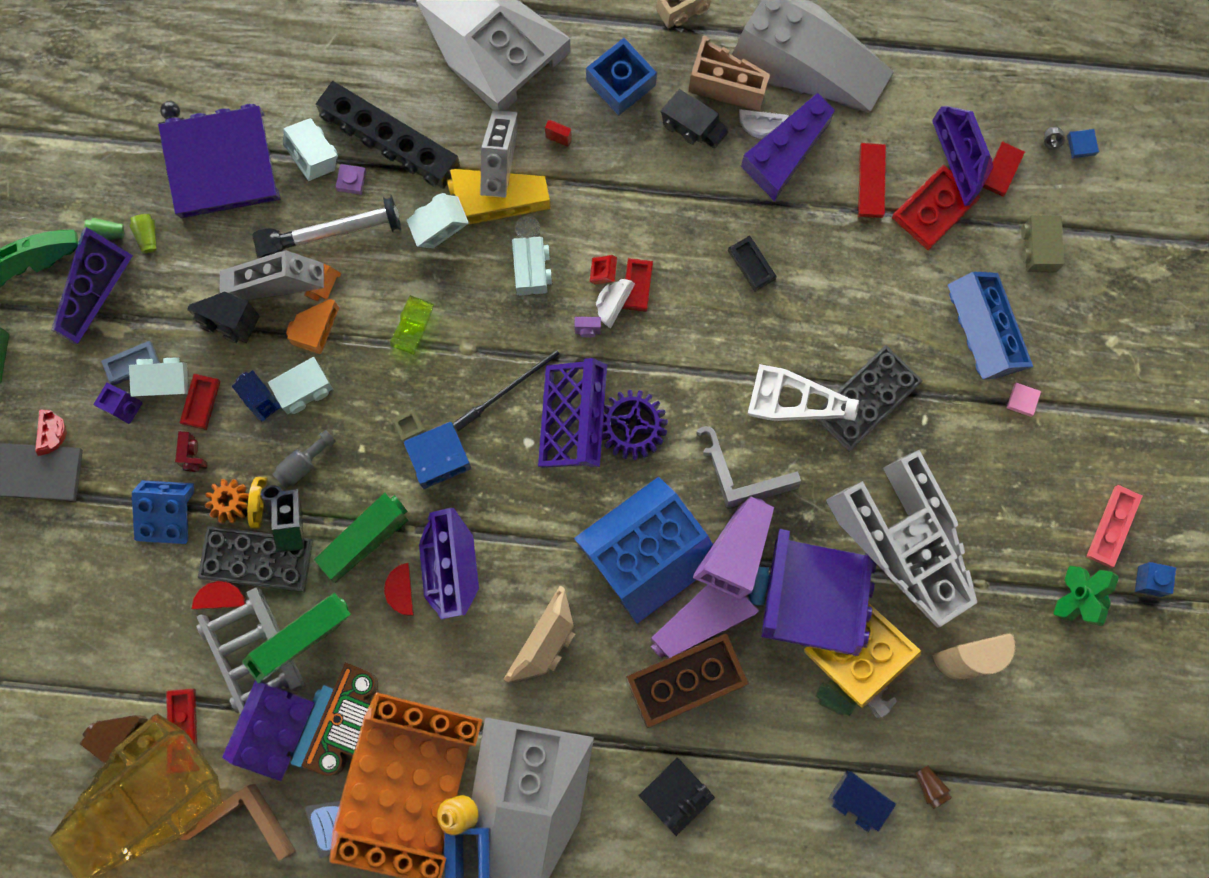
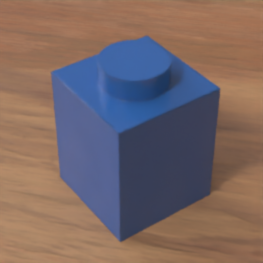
M1152 562L1138 566L1135 592L1157 597L1173 594L1176 567Z

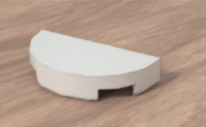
M739 110V120L743 129L751 136L760 139L767 136L789 117V115Z
M620 279L611 285L608 284L598 296L596 302L598 315L601 317V321L610 329L635 285L630 280Z

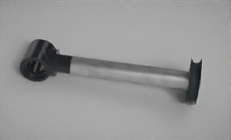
M391 195L389 199H386L383 196L385 208L282 234L279 230L277 231L272 228L258 230L252 234L257 259L285 251L286 248L385 223L390 224L393 233L395 229H400L401 231L399 213Z

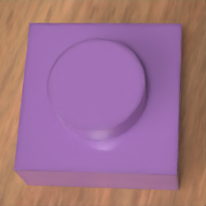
M340 164L336 190L362 195L366 169Z
M575 317V334H580L581 337L585 338L601 334V317Z

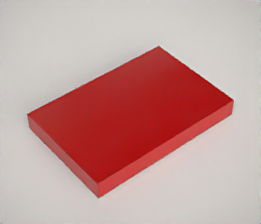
M943 164L891 218L929 251L981 197L977 195L970 205L965 206L952 171Z

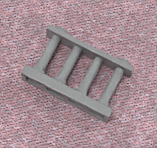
M258 588L246 592L249 600L246 601L245 605L210 621L208 616L202 614L197 616L200 623L197 625V630L203 640L207 639L232 694L230 703L236 713L240 712V714L250 691L243 694L237 679L250 672L244 664L232 670L226 655L260 638H267L269 640L280 632L262 590ZM249 614L257 615L260 624L257 625L256 629L221 646L215 633L216 630ZM294 659L281 668L282 672L279 673V677L267 682V684L278 688L283 686L286 688L290 687L294 691L306 686Z

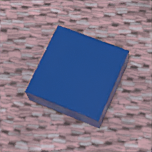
M1094 129L1073 131L1067 135L1072 158L1096 156L1099 153Z

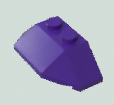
M941 106L932 122L965 206H968L979 194L994 167L992 157L973 111Z
M454 508L429 513V521L424 528L419 543L424 597L438 613L440 619L466 615L479 590L474 537Z

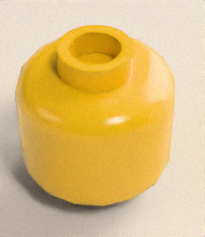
M465 795L445 800L440 804L437 812V819L441 829L450 835H458L473 828L479 816L475 802Z

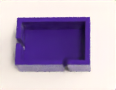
M255 680L222 758L232 765L282 781L291 760L287 753L288 751L294 752L314 702L262 681L258 684Z

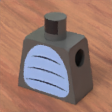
M340 801L305 807L319 859L330 855L332 832Z

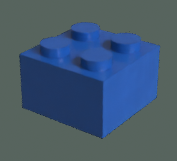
M625 38L621 39L586 67V81L618 116L656 86L657 72Z

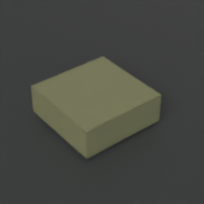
M415 409L391 419L403 444L404 441L426 432Z

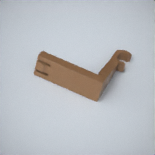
M256 784L244 787L204 816L199 812L194 813L193 819L196 820L197 827L191 832L185 833L182 826L174 827V832L179 839L189 840L245 804L279 861L296 852Z

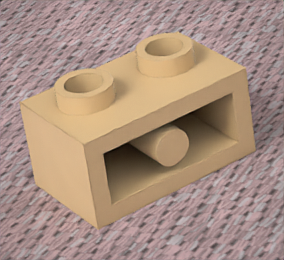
M656 0V10L667 28H670L674 25H682L689 17L695 14L700 15L706 12L710 7L711 0Z

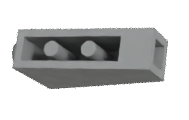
M492 111L481 147L480 195L506 197L517 138L518 112Z
M286 250L220 271V293L225 291L244 300L324 288V263Z

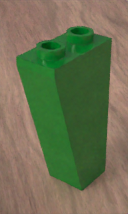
M383 493L314 559L330 580L336 583L409 521L405 517L408 511L395 495L390 498L386 493Z
M334 592L250 652L242 662L256 682L259 684L335 631L351 615L346 602Z

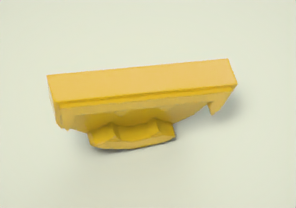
M255 477L252 482L247 508L250 528L260 529L264 508L260 493L267 486V477Z

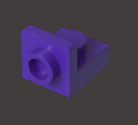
M106 383L93 405L130 424L140 409L142 401Z

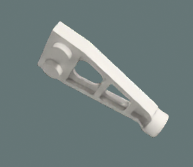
M760 364L748 415L772 421L831 418L855 421L859 400L845 397L786 369ZM790 385L802 392L803 396L800 405L796 407H781L778 402L783 386ZM815 393L828 399L827 408L824 410L808 409L809 395ZM843 404H846L845 411L841 410Z

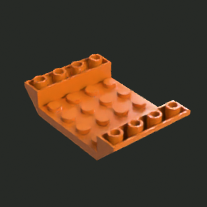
M376 692L363 718L333 827L329 862L400 878H441L446 857L441 855L445 841L444 831L441 829L437 819L438 808L445 800L457 796L469 746H476L482 719Z

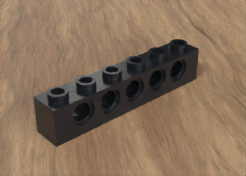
M333 80L315 103L319 111V117L326 123L332 124L333 122L337 124L346 135L350 137L355 135L360 138V141L370 149L375 147L381 151V154L386 159L392 162L394 160L398 161L406 171L411 174L418 173L423 176V180L433 187L437 185L444 189L448 184L447 180L452 178L450 170L460 167L458 155ZM350 109L349 113L340 114L342 110ZM371 122L369 126L361 127L362 123ZM385 134L392 135V137L387 140L381 139L382 136ZM407 146L413 147L410 152H402L403 148ZM426 159L434 160L430 165L423 164Z

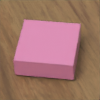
M1015 383L1007 409L1032 417L1041 391Z

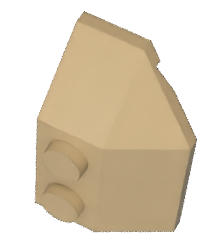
M559 586L504 677L506 682L513 683L545 675L549 669L552 671L556 669L562 658L558 655L563 646L568 648L576 635L572 632L574 625L565 588Z

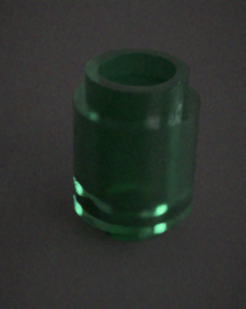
M829 680L827 684L822 682L816 693V697L819 698V705L839 715L846 714L850 716L857 704L832 680Z

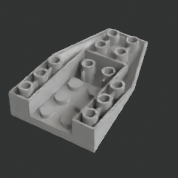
M416 0L448 67L493 110L506 111L517 101L516 91L546 64L554 68L571 53L570 38L518 0Z
M485 718L472 800L475 802L479 813L475 828H489L490 878L550 877L580 820L594 737ZM475 834L478 851V834Z

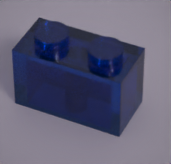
M253 370L238 376L235 380L236 383L231 386L249 410L261 422L281 408L276 397Z
M851 771L844 773L828 797L834 802L832 807L844 816L847 813L856 818L854 823L866 832H869L870 829L879 832L896 806L895 802Z

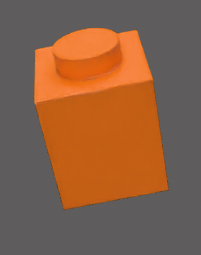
M328 299L296 314L295 320L289 323L286 332L290 343L294 346L322 354L339 310L336 301Z

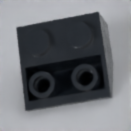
M225 291L189 304L187 308L194 316L193 320L200 324L199 327L212 334L218 331L223 334V338L233 343H237L239 340L247 344L260 318L249 301Z

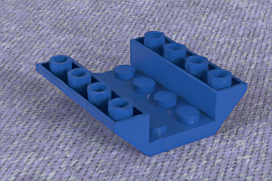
M657 477L574 538L588 559L593 561L621 599L622 605L636 624L696 581L693 578L694 573L713 546L707 533L679 496L660 477Z

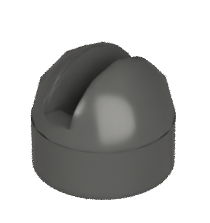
M1050 127L1045 131L1044 143L1046 147L1057 149L1064 144L1065 136L1062 129ZM1052 135H1055V140H1051Z

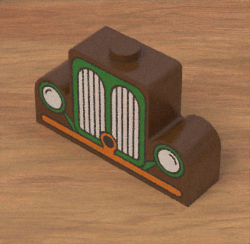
M345 662L303 760L302 767L326 776L337 775L342 772L346 764L344 753L353 756L363 718L371 704L367 698L373 696L378 689V680L374 674Z

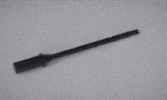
M558 350L543 359L484 404L472 407L470 411L452 423L454 428L459 432L476 418H480V415L488 406L560 354Z

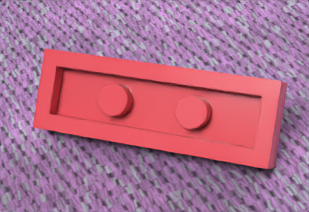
M1120 485L1114 487L1087 553V558L1109 568L1115 566L1142 495Z

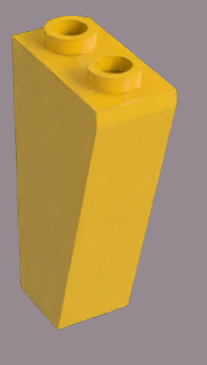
M450 170L452 179L447 180L450 195L455 194V196H458L469 224L551 209L545 176L510 173L506 197L480 195L481 171Z

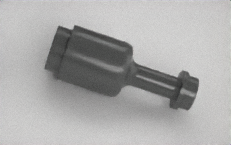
M326 430L319 433L320 439L306 451L294 450L275 467L277 470L272 474L286 489L291 485L294 487L313 470L312 459L327 446L333 447L336 441Z

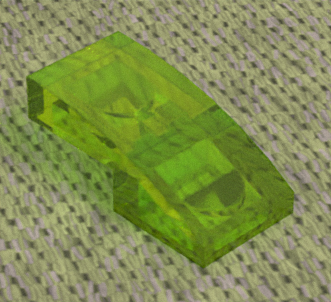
M410 295L400 314V322L392 336L390 346L415 355L429 322L434 304Z

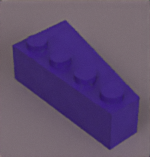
M85 227L79 239L51 331L74 344H78L133 255Z

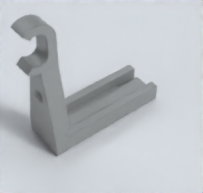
M707 426L697 430L696 435L701 437L707 434L711 438L713 446L705 448L703 455L711 456L727 509L741 505L750 497L763 499L799 488L801 479L797 471L732 490L734 484L716 432Z

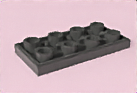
M885 345L837 391V393L845 397L859 400L856 420L843 418L816 420L850 452L923 380ZM828 401L825 402L818 410L826 409ZM843 404L841 410L845 411L846 404Z
M0 443V497L76 501L83 454L81 448L59 447L49 454L37 456L35 451L36 445Z
M207 526L198 579L305 592L313 540L304 538V549L276 552L273 534Z

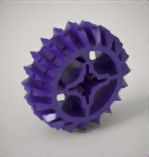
M628 390L627 397L625 398L622 392H618L619 401L610 397L609 403L612 407L604 405V412L606 414L603 415V422L605 423H603L602 431L605 432L602 433V440L609 439L605 443L606 449L611 448L613 445L615 446L613 455L616 456L620 450L623 451V459H627L628 453H633V460H637L638 452H641L644 458L648 457L647 448L655 453L657 448L654 443L662 445L663 439L660 436H666L667 430L662 427L668 424V420L661 418L665 415V410H657L660 406L659 401H655L653 404L650 403L652 400L651 394L647 395L646 399H643V391L641 390L638 391L637 397H633L632 390ZM633 406L628 415L614 416L622 408ZM641 408L649 413L654 426L649 425L648 421L640 417ZM634 414H636L635 421H637L636 425L639 426H635L634 430L632 429L631 436H629V424L633 420ZM611 424L617 425V428L625 432L624 442L615 436ZM651 433L650 437L645 441L632 444L635 436Z

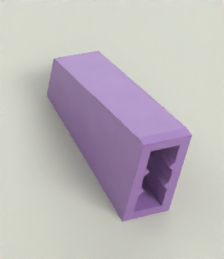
M753 497L743 502L695 571L693 578L739 599L751 593L774 507L766 504L762 499Z
M707 585L650 639L654 643L651 648L661 659L664 656L667 658L673 657L752 618L759 610L745 596L739 599Z

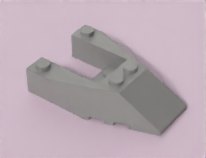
M917 450L883 468L909 516L892 527L887 528L863 481L842 490L826 499L838 524L938 628L975 605L977 600L970 571L965 569L962 557L965 550L963 542L959 544L955 528L958 526L957 519L920 450Z

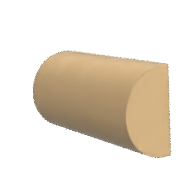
M1009 633L934 653L933 659L938 669L949 678L956 680L975 678L997 673L1006 668L1014 656L1015 641L1013 634Z

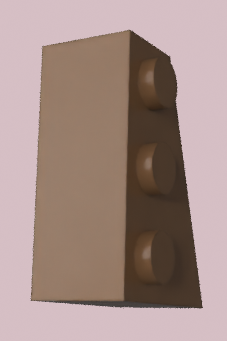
M703 35L691 73L688 93L760 112L770 74L745 59L739 60L729 54L730 50L725 47L722 49L710 42V38Z

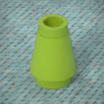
M140 214L131 217L129 227L141 252L151 253L156 251L155 220L151 219L150 214Z

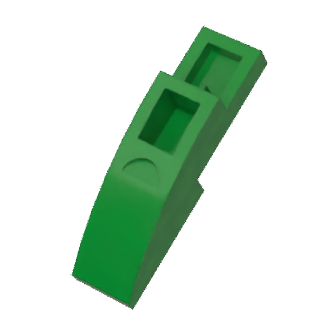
M74 229L43 232L19 239L0 248V288L10 278L23 274L29 266L38 273L42 269L50 268L64 255L72 254L77 249L79 243L77 232Z

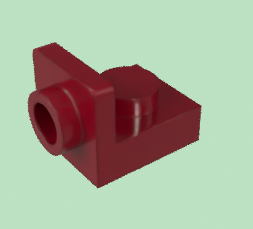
M178 431L175 463L183 467V470L187 472H199V468H207L208 463L205 460L193 458V455H197L198 441L195 440V437L190 432Z

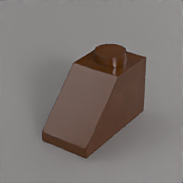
M133 715L97 721L89 725L84 731V739L80 742V745L104 764H114L148 718Z

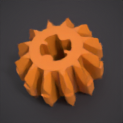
M221 479V487L212 484L211 487L215 490L214 493H206V497L212 500L205 504L207 509H212L209 515L212 518L218 517L220 523H225L228 518L229 522L233 524L236 522V515L242 519L245 518V514L241 511L248 508V504L245 503L249 498V493H245L247 487L244 484L238 486L236 479H232L230 483L225 479ZM230 496L233 500H230L229 506H226L224 502H227V497Z

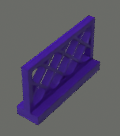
M594 358L584 359V362L546 365L538 467H600L607 364ZM580 369H583V379L577 384L573 376ZM561 371L564 378L556 386L553 383L554 372ZM570 382L575 388L565 397L561 390ZM580 393L581 404L575 409L571 402ZM558 395L563 402L554 411L551 408L552 401ZM568 407L572 415L564 423L559 415ZM578 419L579 430L574 435L569 427ZM556 420L561 427L552 436L549 433L550 426ZM566 432L571 439L561 448L557 441ZM576 445L577 459H570L567 453ZM554 446L559 453L553 460L547 461L548 451Z

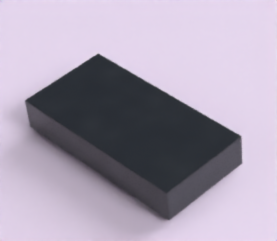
M750 235L728 248V252L754 292L776 280V274Z

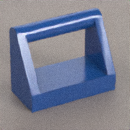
M470 828L458 835H450L444 832L445 878H464L463 835L478 834L479 878H490L489 828Z

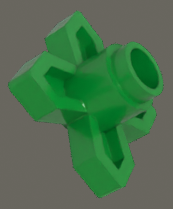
M1069 566L1064 581L1071 590V593L1057 601L1054 615L1060 619L1073 621L1078 615L1082 614L1085 622L1103 626L1111 605L1108 594L1115 591L1119 576L1111 571L1099 570L1090 578L1089 572L1084 568Z

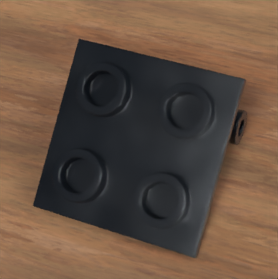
M678 757L638 795L675 836L715 799L710 790L699 781Z

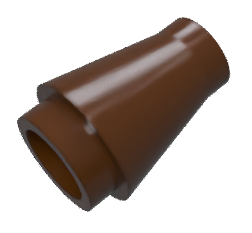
M929 766L915 773L927 805L930 804L935 809L952 799L949 794L951 790L936 776Z

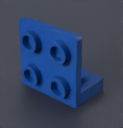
M452 422L404 441L423 490L472 469Z
M142 480L132 491L134 540L186 544L188 542L187 502L194 494V483Z

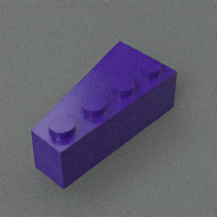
M819 93L814 95L743 155L741 167L774 202L832 120L835 110Z

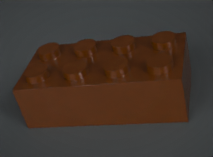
M727 633L626 676L627 683L646 728L749 684Z

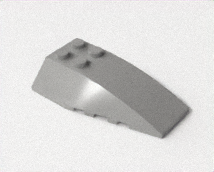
M761 0L743 29L732 53L739 60L745 59L770 74L768 84L777 88H780V86L792 89V92L802 94V92L811 95L819 93L825 100L837 101L839 105L868 113L872 110L894 72L824 9L809 0Z

